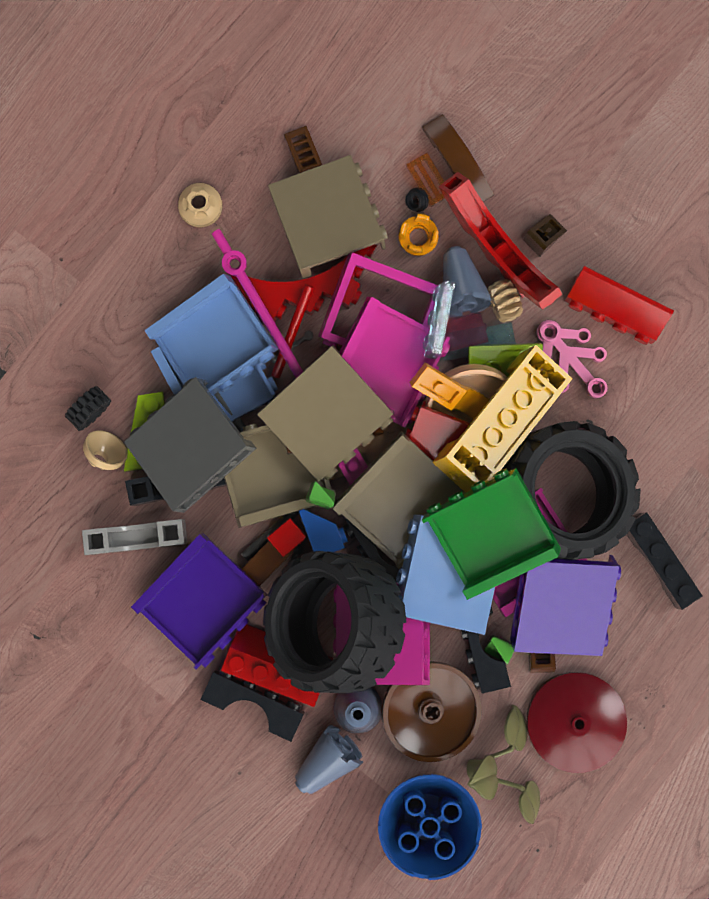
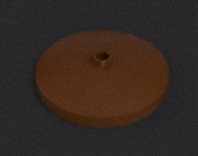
M430 661V685H389L382 702V723L392 744L404 755L422 762L444 761L462 752L474 739L482 716L480 696L472 681L461 670L447 663ZM429 706L433 707L431 711L427 712Z

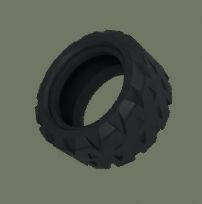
M578 421L560 422L530 432L501 470L507 468L510 471L516 468L536 504L535 480L538 470L543 462L554 452L566 453L580 460L591 473L596 487V503L593 513L586 524L576 532L568 533L554 527L544 517L561 547L559 557L555 559L577 560L593 558L596 555L606 553L618 545L619 539L626 536L636 519L633 517V514L639 509L641 490L640 488L635 489L639 475L633 459L627 460L626 458L627 449L615 436L608 437L603 428L590 423L580 424Z
M314 551L305 553L301 558L292 560L282 569V576L274 580L268 593V604L264 607L263 626H265L266 632L264 641L268 655L273 656L275 660L273 666L284 679H291L292 686L303 691H314L315 693H353L354 691H364L377 684L375 679L385 678L395 665L394 657L396 654L401 653L405 639L403 623H406L405 604L398 597L401 591L394 578L387 574L386 569L375 560L364 558V556ZM339 585L350 605L351 630L345 647L334 660H331L325 654L320 644L317 632V619L325 596L333 587Z

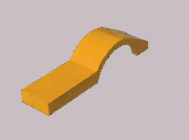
M426 362L410 381L413 388L451 411L458 409L473 419L490 400L479 391L459 384Z

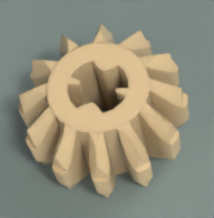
M507 279L499 280L488 287L487 290L492 300L490 306L499 321L502 323L510 322L522 314V302L512 282Z

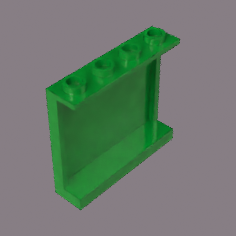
M507 468L493 475L494 479L486 483L484 480H481L472 485L470 491L464 494L462 491H459L448 498L449 501L442 505L439 502L431 505L426 509V514L422 518L423 523L429 522L464 583L465 587L462 592L467 600L559 557L561 547L516 468L510 471Z

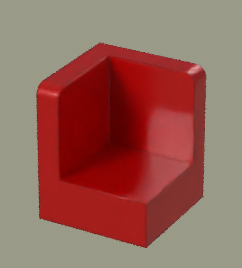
M289 519L267 539L284 558L305 539V535Z

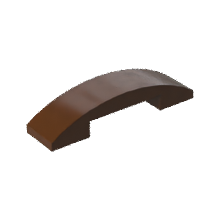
M443 114L422 126L434 148L438 149L453 174L459 172L468 178L483 202L494 196L490 185L471 152Z

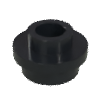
M416 187L411 189L406 195V205L410 210L421 212L428 207L429 198L424 189Z

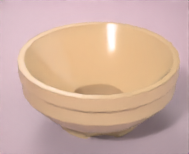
M191 184L182 191L179 197V213L183 220L191 226L197 228L210 226L221 215V197L208 184ZM195 196H203L206 199V204L203 208L196 209L192 206V199Z
M93 431L88 434L83 444L84 454L93 467L102 470H114L121 467L127 459L126 446L117 436L109 432ZM94 455L102 456L106 462L99 460Z

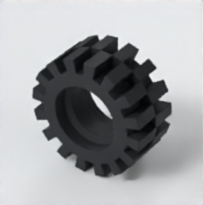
M94 386V388H90L88 392L86 391L82 397L80 396L71 405L72 407L67 410L65 417L78 431L84 430L91 423L95 422L102 415V412L106 411L111 403V399L98 386Z

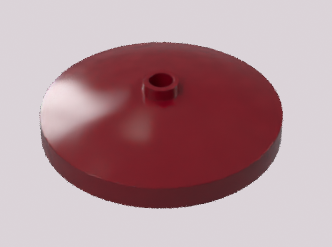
M568 672L549 679L536 691L528 707L527 731L537 753L551 766L570 773H586L603 767L619 752L627 732V715L621 698L604 680L588 673ZM579 719L582 720L583 724L581 728L575 727V722Z

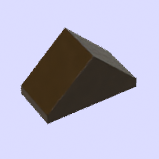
M549 214L526 233L523 241L541 257L567 230Z

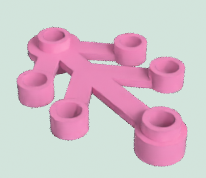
M546 320L542 322L537 328V337L543 343V352L551 358L554 346L559 352L558 366L568 374V367L570 365L587 385L586 391L590 397L597 399L604 396L607 392L606 382L601 378H594L578 358H589L599 363L605 360L607 356L606 350L602 347H596L595 349L569 347L563 342L562 339H576L580 344L587 343L591 338V333L586 328L579 330L561 329L555 321ZM545 329H551L553 336L547 337L544 333ZM580 332H585L587 334L586 340H581L579 338ZM599 350L603 353L602 359L595 357V351ZM569 384L566 386L562 393L566 392L569 389ZM596 384L600 387L599 393L592 391L593 385Z

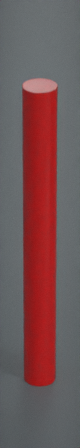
M307 284L303 288L285 336V341L290 349L314 290V287ZM279 352L271 373L275 378L281 377L286 364L281 352Z

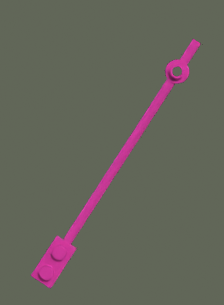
M217 229L212 233V236L224 255L222 258L224 271L228 275L238 278L295 378L299 377L303 373L301 366L245 273L247 268L245 256L239 251L232 250L221 230ZM233 260L239 261V266L237 268H232L230 266V263ZM357 448L353 450L356 455L346 464L343 461L338 464L349 485L368 467Z

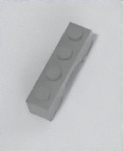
M185 519L82 530L84 555L188 544Z

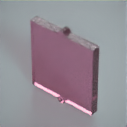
M480 312L439 321L441 334L450 337L448 342L450 344L449 351L489 342L486 333L487 324L483 323Z

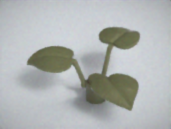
M512 705L504 725L505 739L509 747L497 753L485 755L483 759H470L467 763V775L470 778L467 785L485 800H492L494 798L498 783L519 789L521 791L518 800L520 812L528 823L534 824L540 808V791L534 781H527L524 787L521 784L503 780L496 776L497 765L494 758L513 752L514 749L522 751L527 740L525 718L519 708Z

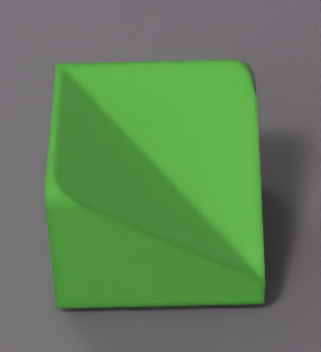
M314 481L310 485L306 502L329 509L334 506L335 493L330 489L321 487Z
M491 635L484 652L508 664L514 650L511 643Z

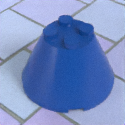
M435 774L418 775L396 786L384 801L378 821L380 843L391 863L411 877L414 876L428 880L447 878L463 869L471 861L478 849L482 829L480 812L470 793L458 782Z

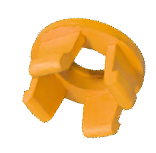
M417 214V216L408 218L400 227V245L411 255H427L433 251L438 243L439 231L428 215ZM414 229H422L426 232L427 241L423 245L416 246L410 241V233Z

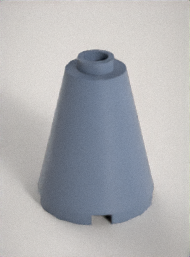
M460 246L449 248L443 255L444 313L449 317H463L462 312L470 311L471 315L477 314L491 305L490 293L467 250Z
M372 687L364 691H354L353 693H338L333 706L335 719L343 729L349 732H368L379 723L382 717V700L377 691ZM355 710H361L363 714L355 715L353 714V712Z
M330 725L323 731L296 773L295 784L301 792L313 794L363 764V761H360L363 756L357 745L348 735L343 738L338 734L341 731L338 727Z

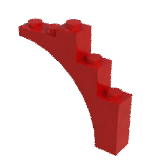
M457 172L439 186L440 191L463 230L475 238L487 260L499 268L505 279L513 283L521 298L527 297L543 310L562 295L559 287L542 274L512 242L489 212L468 178Z
M374 244L353 253L365 258H371L378 245ZM346 258L329 270L307 279L291 282H270L249 276L248 278L274 322H276L277 318L280 320L283 318L288 308L285 306L286 302L297 307L305 284L314 287L305 313L312 316L314 311L319 312L325 302V299L322 298L323 295L332 299ZM356 266L341 304L348 309L352 304L356 305L363 293L359 291L361 284L354 279H360L364 269ZM231 276L253 311L258 314L238 278Z

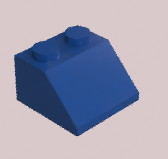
M304 509L299 511L313 551L336 552L345 548L344 543L348 542L343 527L338 529L336 524Z

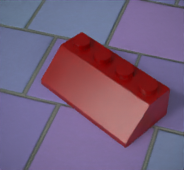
M586 266L577 274L564 300L569 303L568 306L578 312L584 310L591 314L590 317L600 323L606 321L613 325L612 328L622 334L628 332L635 336L634 339L645 345L648 343L652 344L658 339L674 310Z
M247 624L240 632L237 630L222 666V672L315 707L320 693L303 691L292 686L291 679H284L273 666L275 660L273 656H269L264 641L265 631Z

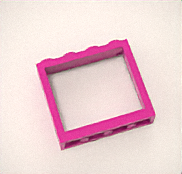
M350 253L346 258L318 337L323 338V344L328 346L334 345L337 347L338 344L343 345L345 338L332 334L331 331L355 266L431 295L420 323L428 328L444 288L358 254Z

